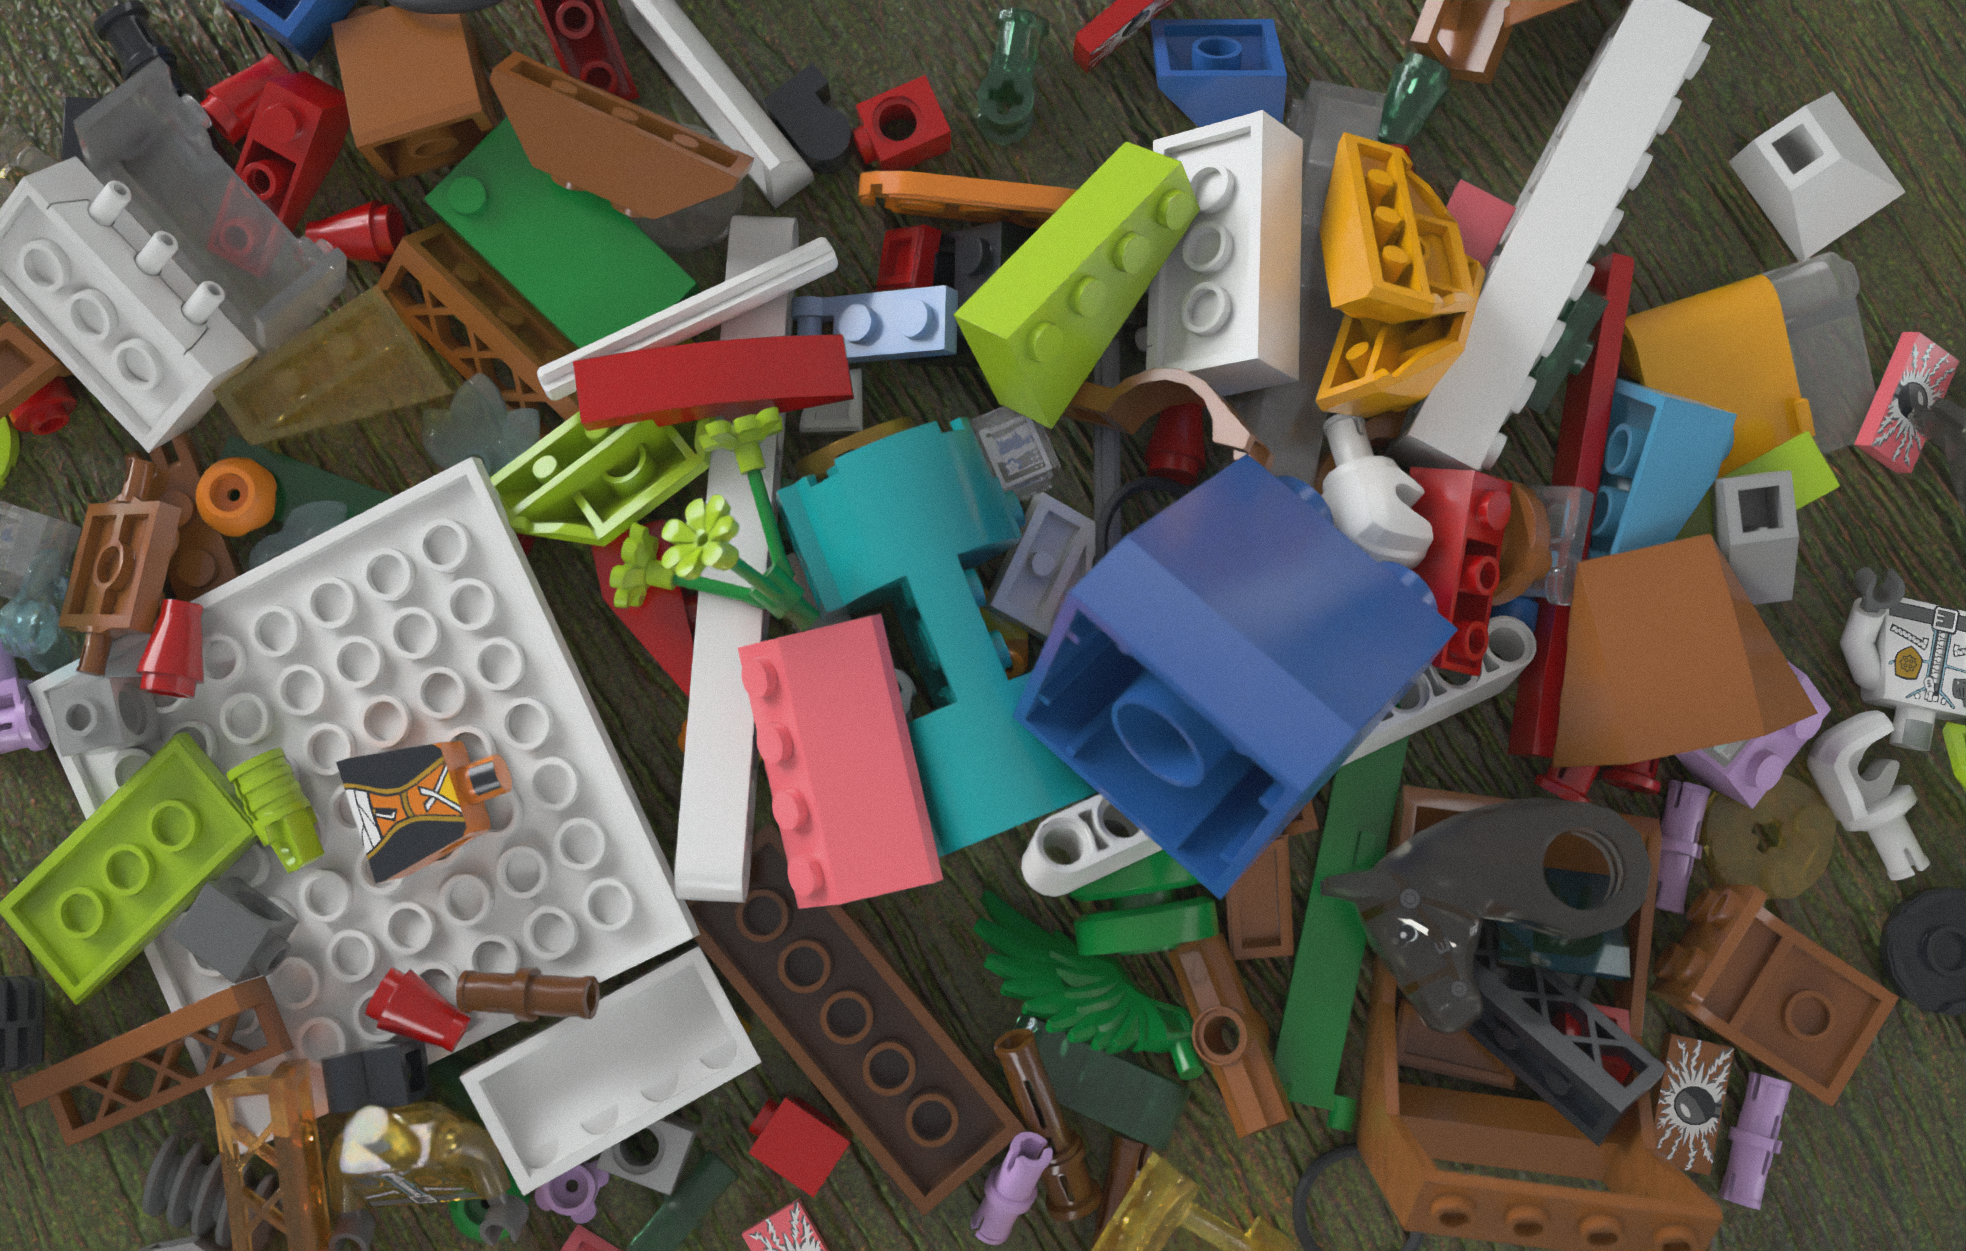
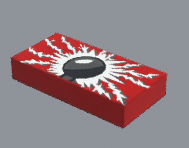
M1116 0L1076 33L1073 59L1087 74L1148 24L1150 19H1154L1175 0Z

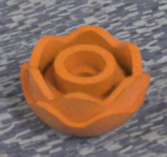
M239 456L224 458L212 464L201 476L196 487V506L202 519L210 527L226 536L241 537L270 522L275 512L277 483L274 476L266 468L250 458ZM234 490L240 492V497L236 501L230 499V494Z

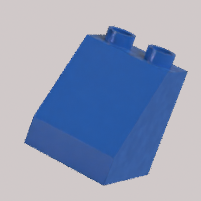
M1245 454L1125 536L1068 592L1012 717L1221 900L1413 687L1458 629L1437 612V603L1432 591L1415 572L1396 562H1377L1334 526L1329 506L1314 488L1292 476L1283 475L1275 477L1250 455Z

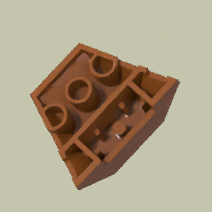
M1706 533L1576 562L1566 641L1568 644L1563 688H1561L1559 699L1558 732L1552 758L1553 768L1619 765L1651 760L1766 736L1818 714L1711 534Z

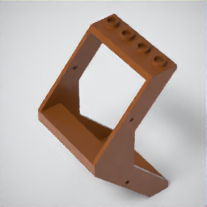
M1403 785L1388 835L1383 881L1389 882L1396 894H1400L1401 890L1388 873L1400 874L1408 885L1412 850L1626 877L1621 920L1624 978L1615 977L1612 1007L1629 1010L1631 1038L1643 1047L1642 1028L1662 843L1659 818ZM1383 888L1381 904L1390 898ZM1388 913L1379 917L1356 1114L1357 1149L1404 1230L1560 1251H1706L1723 1221L1721 1207L1657 1149L1649 1090L1629 1108L1614 1133L1598 1147L1548 1102L1398 1083L1395 996L1401 947L1390 946L1387 942V935L1392 930H1399L1404 925V916L1395 917ZM1631 1068L1621 1085L1626 1088L1640 1074ZM1431 1159L1602 1181L1612 1193L1441 1171L1437 1169Z

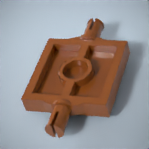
M129 458L121 494L107 503L88 505L58 627L86 634L79 665L76 668L77 672L105 677L113 640H117V638L124 634H152L154 623L161 613L164 600L162 590L169 562L179 544L178 525L182 508L162 501L147 500L154 471L157 467L155 463L137 458Z

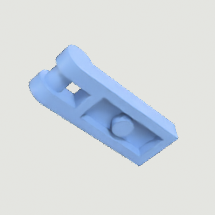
M946 285L824 298L800 296L792 299L791 319L798 321L797 336L822 335V323L834 322L833 335L843 334L848 363L952 355L957 353V321L953 314L958 309V291Z

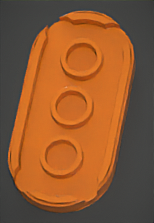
M883 170L860 174L858 200L863 205L872 207L875 206L876 197L884 198V208L891 209L893 213L986 224L1002 220L1026 228L1039 229L1077 190L922 172Z

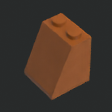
M366 6L352 11L348 15V19L331 24L356 148L388 184L460 163L500 123L468 13L422 14L407 11L396 6L387 8Z

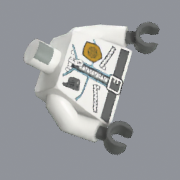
M1870 567L1861 568L1855 574L1854 583L1863 595V598H1858L1853 603L1840 639V647L1854 682L1861 687L1862 701L1868 704L1895 709L1893 720L1895 730L1891 732L1889 744L1906 749L1930 751L1936 718L1942 720L1966 719V611L1903 598L1905 584L1893 568L1887 571L1885 582L1881 586L1874 588L1877 581L1875 573Z

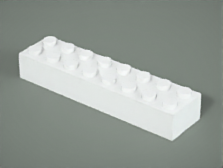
M1629 0L1609 25L1514 206L1516 210L1484 269L1486 274L1465 350L1426 398L1409 408L1399 436L1391 441L1385 456L1408 468L1421 467L1481 472L1483 468L1489 471L1494 465L1507 440V436L1499 432L1501 426L1505 424L1512 412L1518 414L1522 410L1536 385L1537 380L1529 376V372L1535 367L1541 356L1547 358L1551 354L1565 329L1566 323L1557 319L1558 316L1563 313L1570 300L1576 302L1580 298L1594 273L1595 267L1586 262L1593 256L1599 244L1605 246L1616 231L1624 215V211L1617 208L1628 188L1633 191L1645 175L1653 158L1646 150L1656 134L1663 135L1671 124L1682 100L1674 96L1682 86L1685 78L1691 80L1710 49V45L1701 40L1713 18L1678 0Z

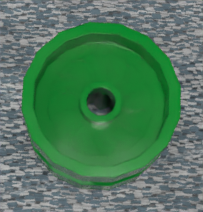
M1162 849L1069 892L1070 897L1078 901L1110 898L1112 901V908L1083 913L1074 922L1079 955H1100L1118 952L1121 955L1143 954L1180 947L1179 943L1219 935L1215 901L1204 895L1173 898L1172 889L1192 886L1201 882Z

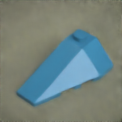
M1616 378L1587 559L1674 541L1717 478L1721 462L1727 458L1734 442L1733 426L1737 414L1700 401Z

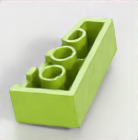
M1126 141L953 314L999 404L1050 429L1054 427L1200 211L1182 161Z

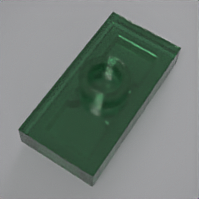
M1588 283L1580 298L1576 302L1570 300L1559 319L1566 323V326L1558 343L1547 358L1541 356L1535 367L1528 374L1536 379L1537 382L1525 406L1544 414L1566 374L1569 372L1576 376L1586 364L1595 345V342L1588 337L1609 303L1606 294L1602 290Z

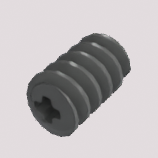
M178 1132L172 1134L162 1145L150 1168L142 1201L143 1211L148 1216L154 1218L162 1215L167 1210V1221L176 1228L185 1226L191 1220L192 1233L200 1238L207 1237L216 1230V1243L223 1248L231 1247L240 1240V1251H263L279 1233L291 1212L298 1194V1184L293 1182L280 1197L274 1195L275 1173L269 1172L255 1187L250 1184L253 1168L251 1163L246 1161L232 1176L226 1174L229 1159L228 1153L222 1151L208 1166L203 1165L205 1144L199 1141L196 1142L182 1156L178 1154L181 1134Z

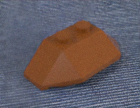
M517 51L492 69L489 81L532 166L551 174L552 180L564 188L574 191L587 190L609 200L612 207L622 214L636 218L647 217L655 220L734 190L751 170L754 157L738 150L735 151L721 142L553 67H547L538 63L535 59Z

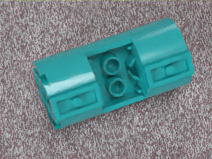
M959 417L950 422L953 431L941 433L937 421L872 442L835 459L836 465L826 471L828 478L818 483L814 474L807 475L795 484L777 490L775 505L823 622L840 615L865 611L891 602L935 710L908 723L907 726L938 858L1097 793L1091 785L1012 717L1032 672L1008 681L1004 670L1012 667L1011 657L1000 632L997 629L988 632L979 611V607L986 605V597L973 568L1014 548L1022 538L1019 528L1025 526V517L1020 502L1013 490L1004 492L998 476L993 478L971 423L965 417Z

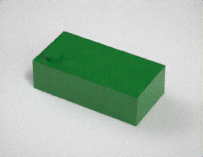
M507 116L424 198L447 226L577 349H581L701 293L697 282L631 219L614 209L609 200L587 190L574 191L564 188L552 180L551 174L533 167Z

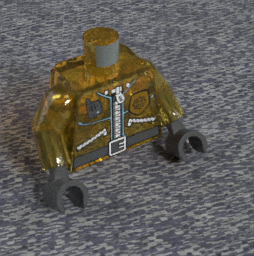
M411 1103L405 1106L386 1109L370 1105L360 1110L350 1111L346 1116L345 1131L338 1134L333 1141L327 1160V1175L332 1208L334 1211L340 1212V1215L337 1218L328 1243L329 1251H343L346 1238L353 1239L359 1243L361 1251H368L376 1229V1221L369 1212L360 1209L365 1204L370 1208L487 1199L490 1207L479 1227V1234L483 1241L490 1246L497 1244L504 1228L509 1232L511 1240L514 1243L517 1242L529 1215L528 1206L517 1196L506 1193L511 1185L497 1146L489 1131L439 1103Z

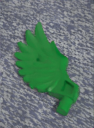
M990 890L983 893L980 902L994 923L981 917L977 919L973 930L1000 954L989 953L983 962V967L1006 979L1000 987L1001 995L1025 1001L1021 1007V1012L1024 1015L1050 1018L1045 1024L1047 1032L1069 1031L1066 1037L1072 1044L1092 1040L1090 1047L1095 1051L1107 1047L1105 1052L1107 1054H1114L1132 1045V1051L1135 1053L1141 1050L1154 1053L1171 1052L1181 1080H1191L1203 1074L1204 1067L1193 1046L1192 1030L1194 1023L1185 1008L1156 1001L1138 989L1128 978L1117 958L1105 955H1079L1077 942L1059 929H1056L1053 935H1051L1014 910Z

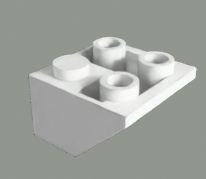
M1833 91L1805 105L1754 139L1729 161V164L1800 263L1905 193V190Z

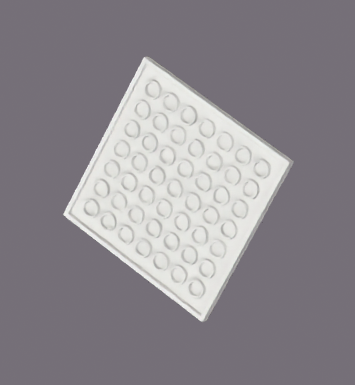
M470 457L190 601L203 606L201 624L204 683L197 684L195 697L192 699L153 694L162 740L105 754L62 757L48 693L107 677H142V675L136 673V670L151 634H126L114 640L105 670V677L77 672L76 668L79 665V658L27 685L86 820L176 733H188L226 778V773L239 764L269 750L282 747L286 755L285 760L291 765L294 771L293 775L303 789V795L309 799L318 820V823H315L313 826L325 852L320 859L297 871L288 873L271 844L264 846L259 839L217 879L241 878L299 921L287 939V942L291 944L287 957L273 973L265 976L294 1049L205 1087L235 1157L329 1113L320 1059L345 1051L407 1038L376 1029L378 1021L365 1015L366 1008L374 992L392 967L405 974L412 969L458 1008L456 988L459 977L464 970L487 973H517L520 968L535 967L541 970L542 975L595 976L598 983H601L701 935L685 899L676 898L673 873L515 531L509 525L507 514L485 466L479 458ZM452 741L463 742L471 763L494 754H499L508 766L512 779V789L508 793L484 801L491 822L490 830L412 875L376 884L336 762L346 758ZM193 903L144 948V952L171 1013L230 986L245 982L232 983L172 938V935ZM254 1009L240 1015L232 1037V1041L253 1051L268 1045ZM466 1013L472 1017V1020L453 1053L519 1021L515 1019L513 1014ZM221 1024L209 1028L208 1030L218 1034ZM189 1037L185 1040V1045L198 1074L201 1075L205 1071L213 1047ZM425 1043L428 1065L452 1054L439 1046ZM226 1054L223 1064L236 1058ZM406 1060L407 1071L409 1075L411 1074V1068L409 1066L408 1061Z

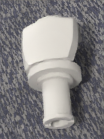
M1336 414L1330 417L1324 423L1323 431L1328 439L1336 468L1329 472L1323 480L1322 489L1324 493L1322 498L1331 510L1334 526L1377 562L1392 561L1409 569L1418 566L1425 558L1426 552L1433 540L1430 523L1410 509L1425 493L1424 489L1414 479L1399 469L1393 459L1385 456H1374L1363 417Z
M1878 710L1863 712L1840 722L1821 734L1814 741L1810 749L1807 767L1834 818L1841 822L1846 831H1867L1887 869L1889 878L1891 880H1901L1915 875L1911 866L1915 865L1918 871H1923L1930 864L1928 857L1924 855L1904 816L1916 804L1918 798L1910 785L1893 786L1900 767L1897 760L1875 758L1867 766L1864 773L1859 776L1857 768L1866 749L1873 742L1895 730L1892 722L1884 713Z

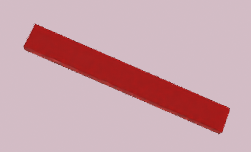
M1612 253L1590 264L1595 267V270L1581 297L1547 506L1551 533L1549 549L1552 553L1553 562L1549 574L1543 579L1536 581L1533 597L1535 602L1539 604L1536 631L1532 632L1536 640V653L1532 661L1520 673L1508 755L1523 758H1553L1554 746H1556L1560 715L1559 699L1561 688H1563L1568 648L1566 641L1576 562L1587 560L1635 264L1633 262L1634 257Z

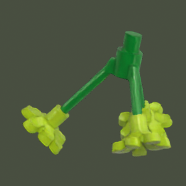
M778 407L766 408L757 415L751 414L734 419V425L726 420H716L704 426L707 433L699 436L697 439L703 451L726 449L735 453L740 474L748 476L773 564L761 574L739 558L738 549L729 543L738 534L739 524L730 516L731 506L724 497L715 494L709 499L707 504L702 499H696L685 510L688 522L684 524L680 520L671 519L664 526L662 531L663 539L673 543L675 546L664 553L662 561L656 558L658 538L650 535L649 529L640 524L633 523L631 525L630 538H626L621 551V559L625 562V565L615 566L610 575V587L618 588L614 597V607H640L645 600L646 592L650 585L673 590L677 585L743 601L763 610L767 609L778 620L785 616L799 630L804 632L815 622L820 612L802 597L805 590L793 580L795 573L786 557L761 473L762 470L766 469L760 444L764 442L766 437L783 431L782 417L779 416ZM707 566L721 571L731 570L751 584L752 587H743L699 575Z

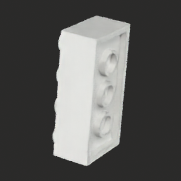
M1261 110L1154 140V152L1182 161L1200 211L1144 292L1148 293V324L1137 329L1135 342L1140 351L1147 352L1146 371L1152 368L1182 369L1206 381L1221 396L1298 382L1303 139Z
M75 156L23 177L1 207L0 297L149 453L196 426L259 351L218 308L225 298L224 290L213 281H204L198 287L171 258L178 250V242L175 237L165 231H158L151 237L125 209L132 197L129 188L118 181H110L104 187Z

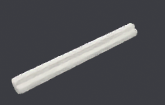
M819 237L540 367L537 371L538 379L547 397L550 400H559L577 391L573 361L677 345L835 271L838 266L837 256L830 242L825 237Z

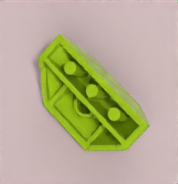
M689 338L677 345L691 344L695 342L691 338ZM577 412L490 477L507 514L509 525L515 533L606 546L630 528L633 523L638 522L710 467L711 451H703L697 438L707 433L704 426L715 421L716 416L663 427H657L651 419L587 431L581 424L580 412Z

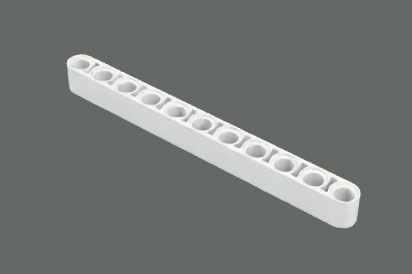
M733 215L729 230L725 281L798 248L799 230L797 218ZM796 289L722 323L720 340L792 336V299L795 298ZM786 412L779 413V416L782 417L783 431L766 437L764 442L760 444L766 469L762 470L761 473L776 523L778 522V510L775 505L777 490H780ZM721 415V416H716L715 421H716V420H725V419H724V417ZM726 449L712 450L706 504L715 494L721 495L731 506L730 516L739 524L738 534L729 543L738 549L739 558L763 574L773 563L748 476L740 474L734 452ZM707 566L700 574L702 577L743 587H752L751 584L731 570L721 571ZM701 591L698 592L675 861V895L677 899L744 903L747 899L750 880L760 752L757 746V730L749 695L742 682V665L738 648L768 640L770 612L767 609L763 610L743 601Z

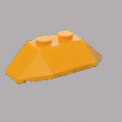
M1344 132L1338 143L1319 227L1331 307L1341 310L1353 318H1371L1389 324L1470 311L1476 302L1458 222L1431 186L1410 170L1413 162L1403 149Z
M1465 254L1476 302L1470 311L1398 324H1389L1371 318L1357 319L1344 314L1315 400L1320 409L1326 412L1369 418L1391 410L1394 412L1404 411L1414 406L1417 402L1424 400L1465 350L1486 274L1480 262Z

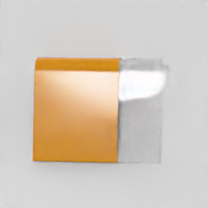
M1832 251L1630 315L1625 320L1619 361L1623 370L1630 378L1640 381L1641 385L1700 401L1737 414L1733 426V446L1727 458L1721 462L1717 478L1745 465L1807 430L1822 454L1853 445L1876 395L1856 301V295H1858L1860 290L1859 277L1855 267L1849 260H1842L1838 254Z

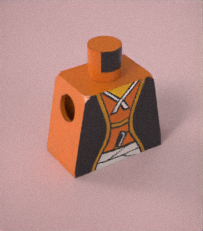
M462 741L434 743L346 758L336 762L376 884L412 875L490 830L491 822L484 801L508 793L512 789V779L508 766L499 754H494L471 763L466 746Z

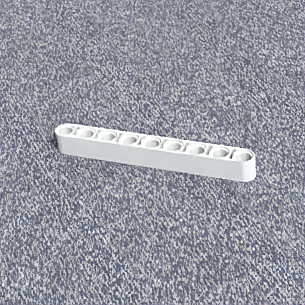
M1503 615L1489 619V643L1482 659L1480 677L1433 667L1431 663L1413 687L1398 702L1402 709L1394 707L1343 765L1504 691L1532 661L1536 653V640L1532 631L1524 622L1515 617ZM1491 650L1498 653L1503 660L1497 658ZM1438 673L1447 676L1453 682V685L1444 681ZM1099 794L1044 820L1039 825L1022 857L1021 869L1025 880L1032 889L1043 895L1055 897L1078 889L1158 852L1162 848ZM1103 821H1118L1125 826L1130 837L1121 838L1111 834ZM1055 846L1063 849L1070 856L1072 864L1059 865L1051 861L1045 854L1043 847Z

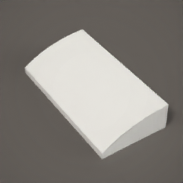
M617 0L623 21L718 139L731 149L738 150L755 158L747 175L775 209L815 180L810 167L674 0Z
M696 943L599 996L598 1009L593 1019L563 1016L466 1069L461 1074L460 1079L524 1196L760 1064L761 1059L701 946Z

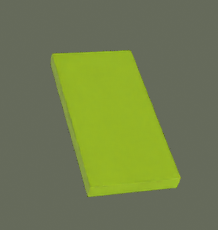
M176 733L0 902V914L75 1005L89 1002L196 900L207 882L216 881L259 840L252 826L253 822L247 816L244 810L245 806L235 792L236 789L188 733Z

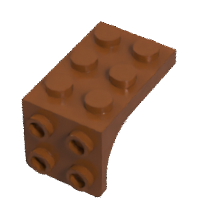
M1715 883L1712 889L1709 887L1705 888L1698 894L1687 912L1686 918L1691 923L1679 943H1670L1658 957L1653 967V974L1657 978L1649 991L1820 1103L1833 1107L1899 997L1770 913L1763 907L1767 893L1757 886Z

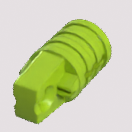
M279 747L239 764L228 771L226 776L229 782L233 783L236 788L235 792L239 800H242L245 806L244 810L247 816L251 818L252 826L263 845L271 844L286 871L292 873L314 863L325 852L313 826L315 823H318L312 805L309 799L303 795V789L299 781H296L291 765L286 762V755L282 747Z

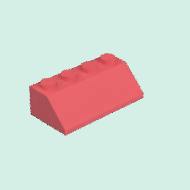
M882 614L739 647L742 682L749 695L757 730V746L764 760L773 798V815L780 828L788 863V879L794 890L798 909L838 905L943 880Z

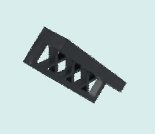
M1460 894L1450 904L1463 908L1479 919L1478 927L1469 918L1442 909L1441 911L1469 924L1468 929L1479 937L1480 948L1459 946L1444 933L1453 924L1452 922L1438 917H1432L1431 920L1435 926H1440L1443 932L1441 936L1447 935L1453 947L1449 951L1460 980L1468 985V994L1464 998H1456L1450 1002L1443 1000L1439 993L1442 986L1440 979L1421 987L1419 990L1599 1147L1614 1133L1629 1108L1662 1077L1667 1067L1463 894ZM1424 924L1421 929L1425 932L1428 931V928ZM1416 939L1409 942L1398 969L1410 982L1436 971L1432 960L1427 961L1420 950L1423 944L1418 945ZM1501 943L1510 951H1501ZM1443 955L1438 956L1443 968L1447 967ZM1501 959L1521 960L1525 964L1501 961ZM1497 968L1517 969L1529 980L1531 992L1508 988L1498 979ZM1449 974L1447 975V978L1449 980V983L1452 984L1453 980L1451 975ZM1548 1011L1568 1013L1580 1023L1582 1036L1563 1035L1550 1024ZM1601 1055L1620 1057L1640 1075L1625 1088L1603 1069Z

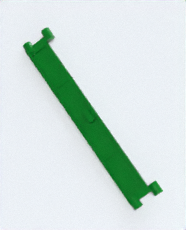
M1397 703L1395 707L1402 709L1401 705ZM1410 735L1341 766L1333 775L1272 1058L1290 1104L1292 1101L1329 1110L1326 1126L1351 1132L1357 1099L1347 1095L1334 1094L1370 925V921L1366 922V926L1363 925L1358 914L1374 906Z

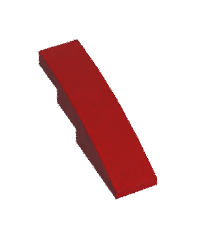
M843 334L773 336L708 341L642 349L573 361L581 424L587 431L651 419L657 427H663L721 415L726 421L731 423L734 419L751 414L757 415L762 410L770 407H778L779 413L854 399Z

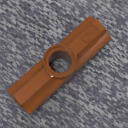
M1220 932L1219 935L1187 942L1168 953L1194 1021L1192 1030L1193 1046L1199 1056L1211 1065L1238 1138L1241 1139L1295 1118L1267 1046L1270 1035L1268 1023L1262 1013L1252 1007L1224 934ZM1228 1018L1236 1023L1240 1032V1041L1234 1051L1225 1045L1222 1038V1028Z

